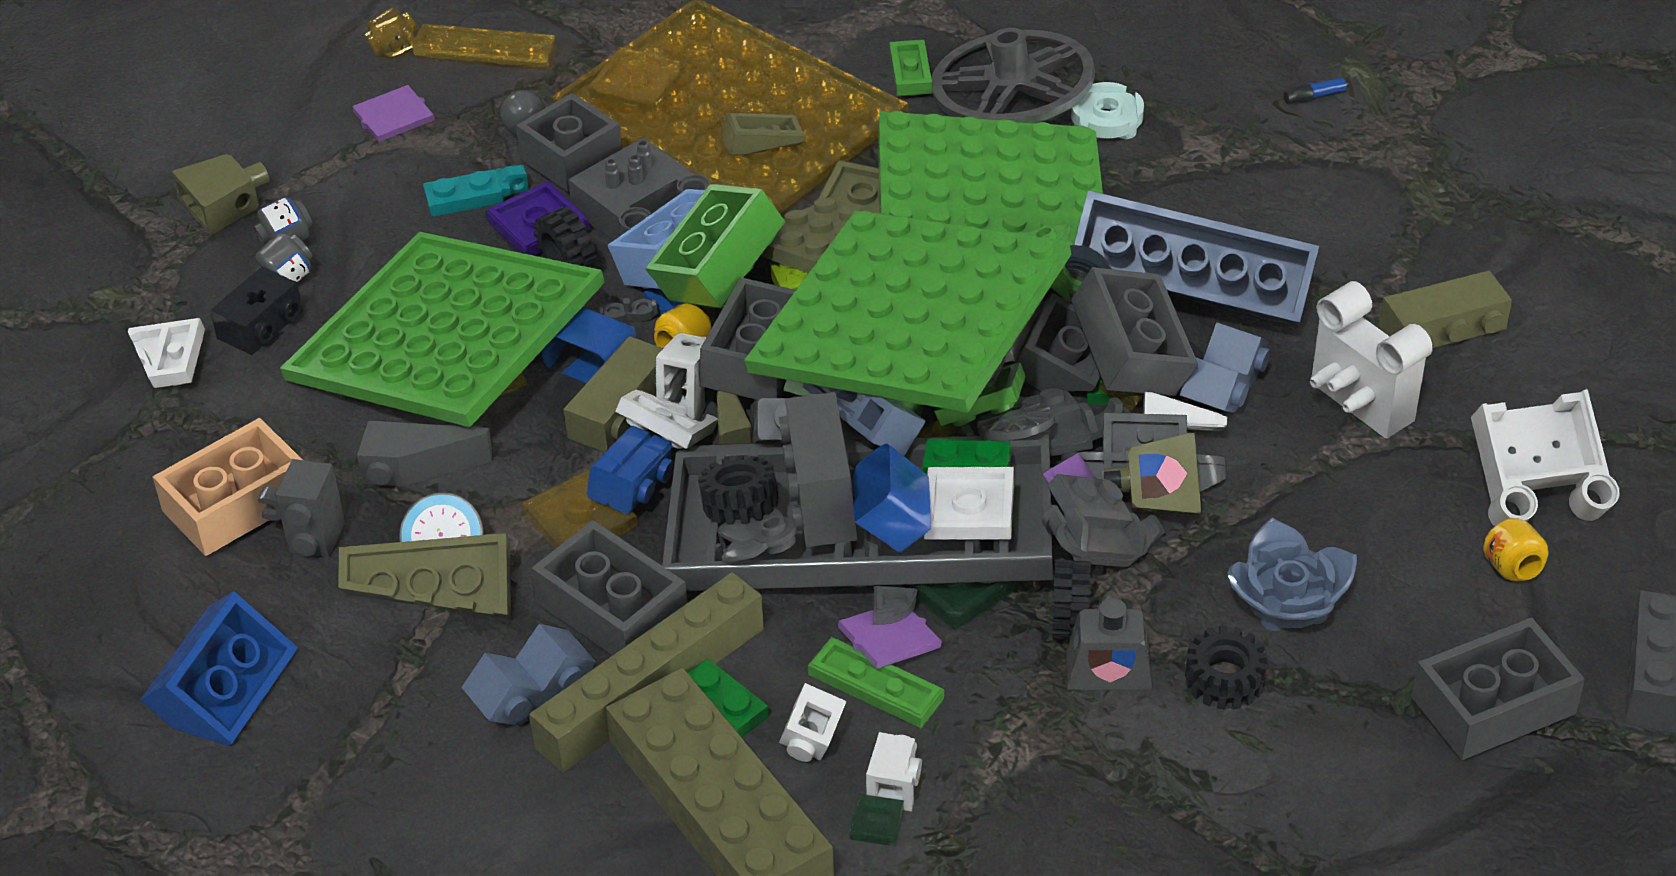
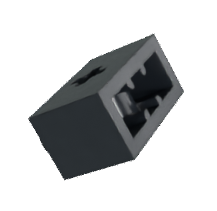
M261 266L210 310L218 340L253 355L288 323L294 320L303 311L297 282Z

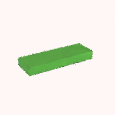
M833 637L828 640L808 665L809 676L919 728L924 726L944 700L943 688L891 664L876 669L860 651L854 650L853 646Z

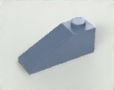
M804 383L802 386L812 395L835 392L839 415L844 421L872 443L879 446L887 443L903 456H905L926 422L899 400Z

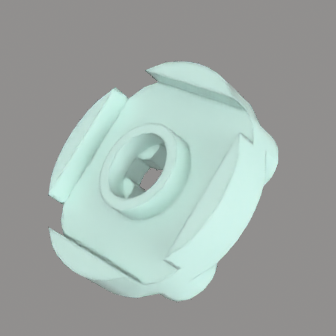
M1094 83L1087 95L1071 108V119L1074 125H1082L1095 130L1097 138L1119 137L1121 139H1130L1136 135L1137 128L1143 121V99L1136 91L1135 97L1127 93V86L1119 83Z

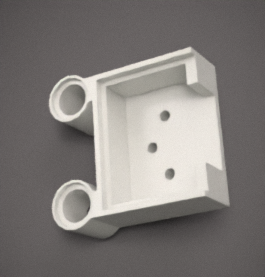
M1350 281L1320 299L1316 305L1319 326L1310 384L1313 388H1319L1339 403L1345 412L1352 413L1387 439L1415 421L1426 357L1431 355L1432 342L1427 332L1417 324H1409L1392 336H1388L1364 319L1362 316L1371 311L1372 300L1366 288L1356 281Z
M1588 389L1578 393L1563 394L1550 405L1507 410L1505 403L1491 405L1485 403L1471 416L1491 499L1488 516L1492 525L1496 526L1498 523L1512 518L1528 521L1538 508V500L1532 491L1536 489L1576 484V488L1569 497V506L1578 518L1586 521L1600 518L1618 501L1619 487L1616 481L1609 475ZM1587 490L1596 492L1601 499V504L1593 502L1589 498ZM1505 501L1515 503L1520 510V516L1511 514L1507 510Z

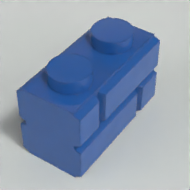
M635 426L629 428L591 466L586 492L588 498L603 505L609 503L610 508L626 515L629 512L631 513L640 502L647 504L653 495L657 483L665 484L673 472L674 461L671 460L673 449L671 441L657 435L651 437L649 432Z

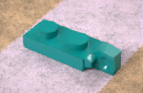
M515 165L505 166L504 169L497 168L496 170L477 171L472 174L452 178H441L436 181L423 183V188L430 215L435 217L503 203V198L508 195L528 191V180L524 166Z

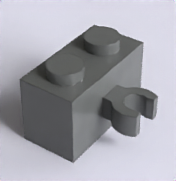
M292 459L279 488L272 486L263 487L258 498L259 503L266 504L262 512V518L272 521L282 520L289 553L330 558L345 524L333 464Z

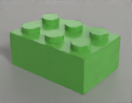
M710 184L645 269L670 301L721 308L727 302L740 277L744 278L753 269L756 260L766 247L774 241L776 234L786 221L762 189Z

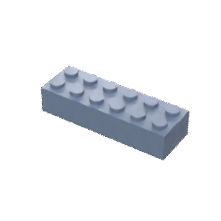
M1089 190L1074 245L1089 247L1100 253L1107 260L1111 269L1160 274L1170 297L1297 328L1301 320L1319 249L1317 245ZM1079 270V274L1085 275L1084 271Z

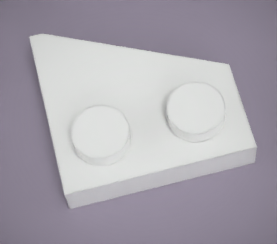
M200 318L129 328L128 334L154 388L192 382L205 331Z
M634 390L622 396L615 411L627 417L626 421L631 426L642 430L650 429L661 435V438L671 441L672 446L679 449H687L712 434L718 422V418L706 414L705 419L701 422L682 414L684 411L683 405L659 399L654 395L639 390Z

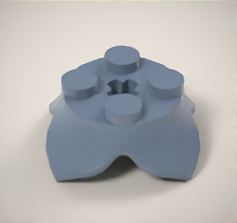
M1271 518L1253 536L1249 545L1247 563L1239 561L1231 565L1227 572V579L1231 587L1247 602L1253 613L1260 618L1261 625L1265 629L1279 631L1283 628H1303L1312 624H1321L1327 620L1328 614L1334 609V604L1353 582L1357 555L1337 547H1326L1317 553L1309 550L1304 536L1296 529Z

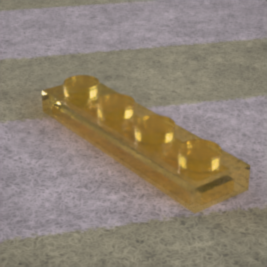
M422 24L413 42L415 56L526 65L531 67H549L557 49L556 35Z

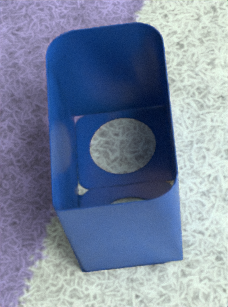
M582 307L541 351L542 360L548 368H551L569 343L586 349L587 351L565 369L562 374L587 383L629 336L636 338L635 327Z
M887 443L878 447L856 466L853 473L855 523L901 553L931 529L929 476Z

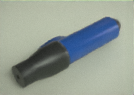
M1340 77L1318 83H1306L1293 90L1285 91L1283 96L1286 103L1308 101L1312 98L1343 92L1349 87L1350 82L1348 79Z

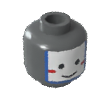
M286 196L260 208L257 212L259 224L253 227L257 237L264 246L277 234H285L289 237L295 234L303 242L308 239L309 228L313 226V223L304 204L300 200L294 201Z
M277 234L256 252L255 259L259 267L255 271L263 266L298 283L311 271L310 259L313 258V255L295 234H292L290 237L285 234Z

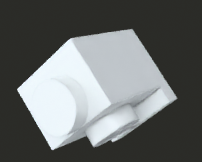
M805 683L793 706L779 743L788 746L787 753L797 760L805 762L811 761L812 758L821 760L829 746L846 701Z
M879 732L866 773L867 803L912 811L914 805L913 785L917 786L922 767V759L915 758L917 744L914 738L906 735H892Z

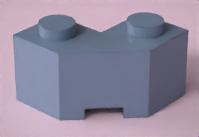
M1216 322L1204 359L1196 358L1198 365L1184 383L1180 395L1227 412L1235 413L1237 408L1243 405L1259 371L1264 372L1268 365L1271 350L1267 347L1270 341Z
M538 624L516 658L485 652L461 688L488 721L520 726L530 720L529 714L590 672L596 661L569 630Z

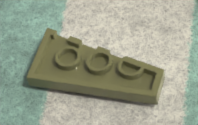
M507 533L339 547L338 588L347 594L511 620L510 538Z

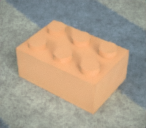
M258 418L152 477L162 511L207 556L269 521L262 518V512L266 504L258 502L263 487L272 486L279 488L292 459H303L261 418Z

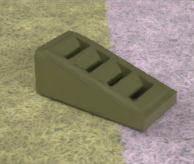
M726 113L722 131V140L729 155H742L804 142L805 137L796 115Z
M717 390L719 445L752 444V426L737 395Z

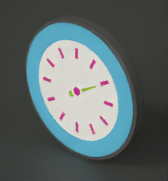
M435 493L423 497L410 507L401 523L399 538L400 542L484 535V528L480 515L468 501L450 493Z

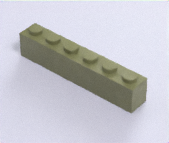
M731 572L532 711L529 717L534 748L559 771L565 773L610 740L605 707L681 668H684L688 673L707 658L714 664H717L763 631L761 594Z

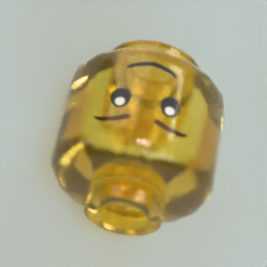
M391 7L367 21L366 27L368 31L364 33V36L377 57L383 55L388 59H392L415 45L413 32L418 30V27L408 12L401 14L398 9Z

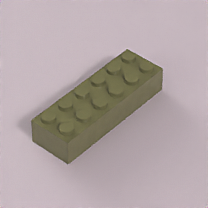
M684 668L605 707L611 744L716 876H834L833 846Z

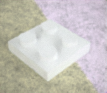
M928 467L931 529L924 535V539H1011L1014 467Z

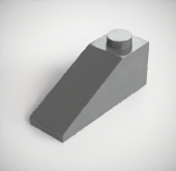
M368 421L357 458L363 484L406 486L491 463L493 453L489 428Z

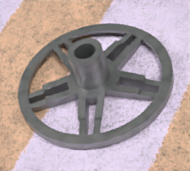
M1004 28L993 34L969 41L946 55L933 72L931 78L932 93L938 107L951 117H975L988 120L1007 119L1017 123H1036L1057 116L1080 102L1093 85L1095 70L1093 58L1089 51L1072 38L1042 30ZM1026 40L1046 41L1061 46L1056 48L1049 46L1028 55ZM987 46L993 61L992 64L960 67L959 71L946 72L950 65L962 56ZM1078 57L1083 64L1081 79L1074 88L1062 84L1061 79L1049 75V73L1069 64ZM985 90L977 111L956 104L944 92ZM1018 91L1044 101L1052 102L1028 111L1001 114Z

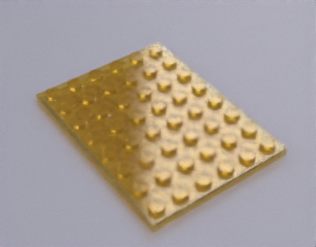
M702 0L690 1L552 96V103H555L568 94L573 93L620 124L621 143L624 147L641 138H645L692 173L707 177L710 184L762 189L779 213L783 212L831 175L839 160L848 162L878 139L879 111H901L908 113L907 102ZM726 113L796 115L805 135L804 142L748 154L729 155L722 140Z

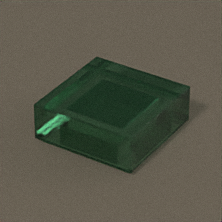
M859 793L849 829L850 840L895 847L904 813V800Z

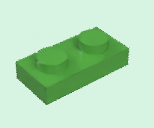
M924 39L889 42L890 59L897 96L932 94V79Z

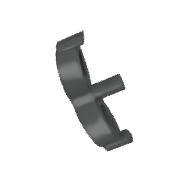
M624 298L623 305L620 303H608L604 307H599V314L622 323L631 320L635 322L647 321L658 314L656 300L651 301L649 299H639L631 305V300Z

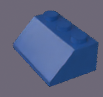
M233 591L207 607L140 701L173 729L228 746L238 736L298 647Z

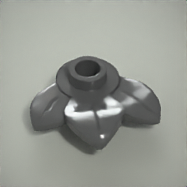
M772 508L773 511L769 514L762 512V518L755 520L753 517L748 518L749 523L741 524V520H735L734 524L723 523L717 532L719 536L732 541L721 557L723 562L754 558L763 551L769 554H776L789 549L796 541L795 533L797 528L794 526V520L784 517L782 511Z

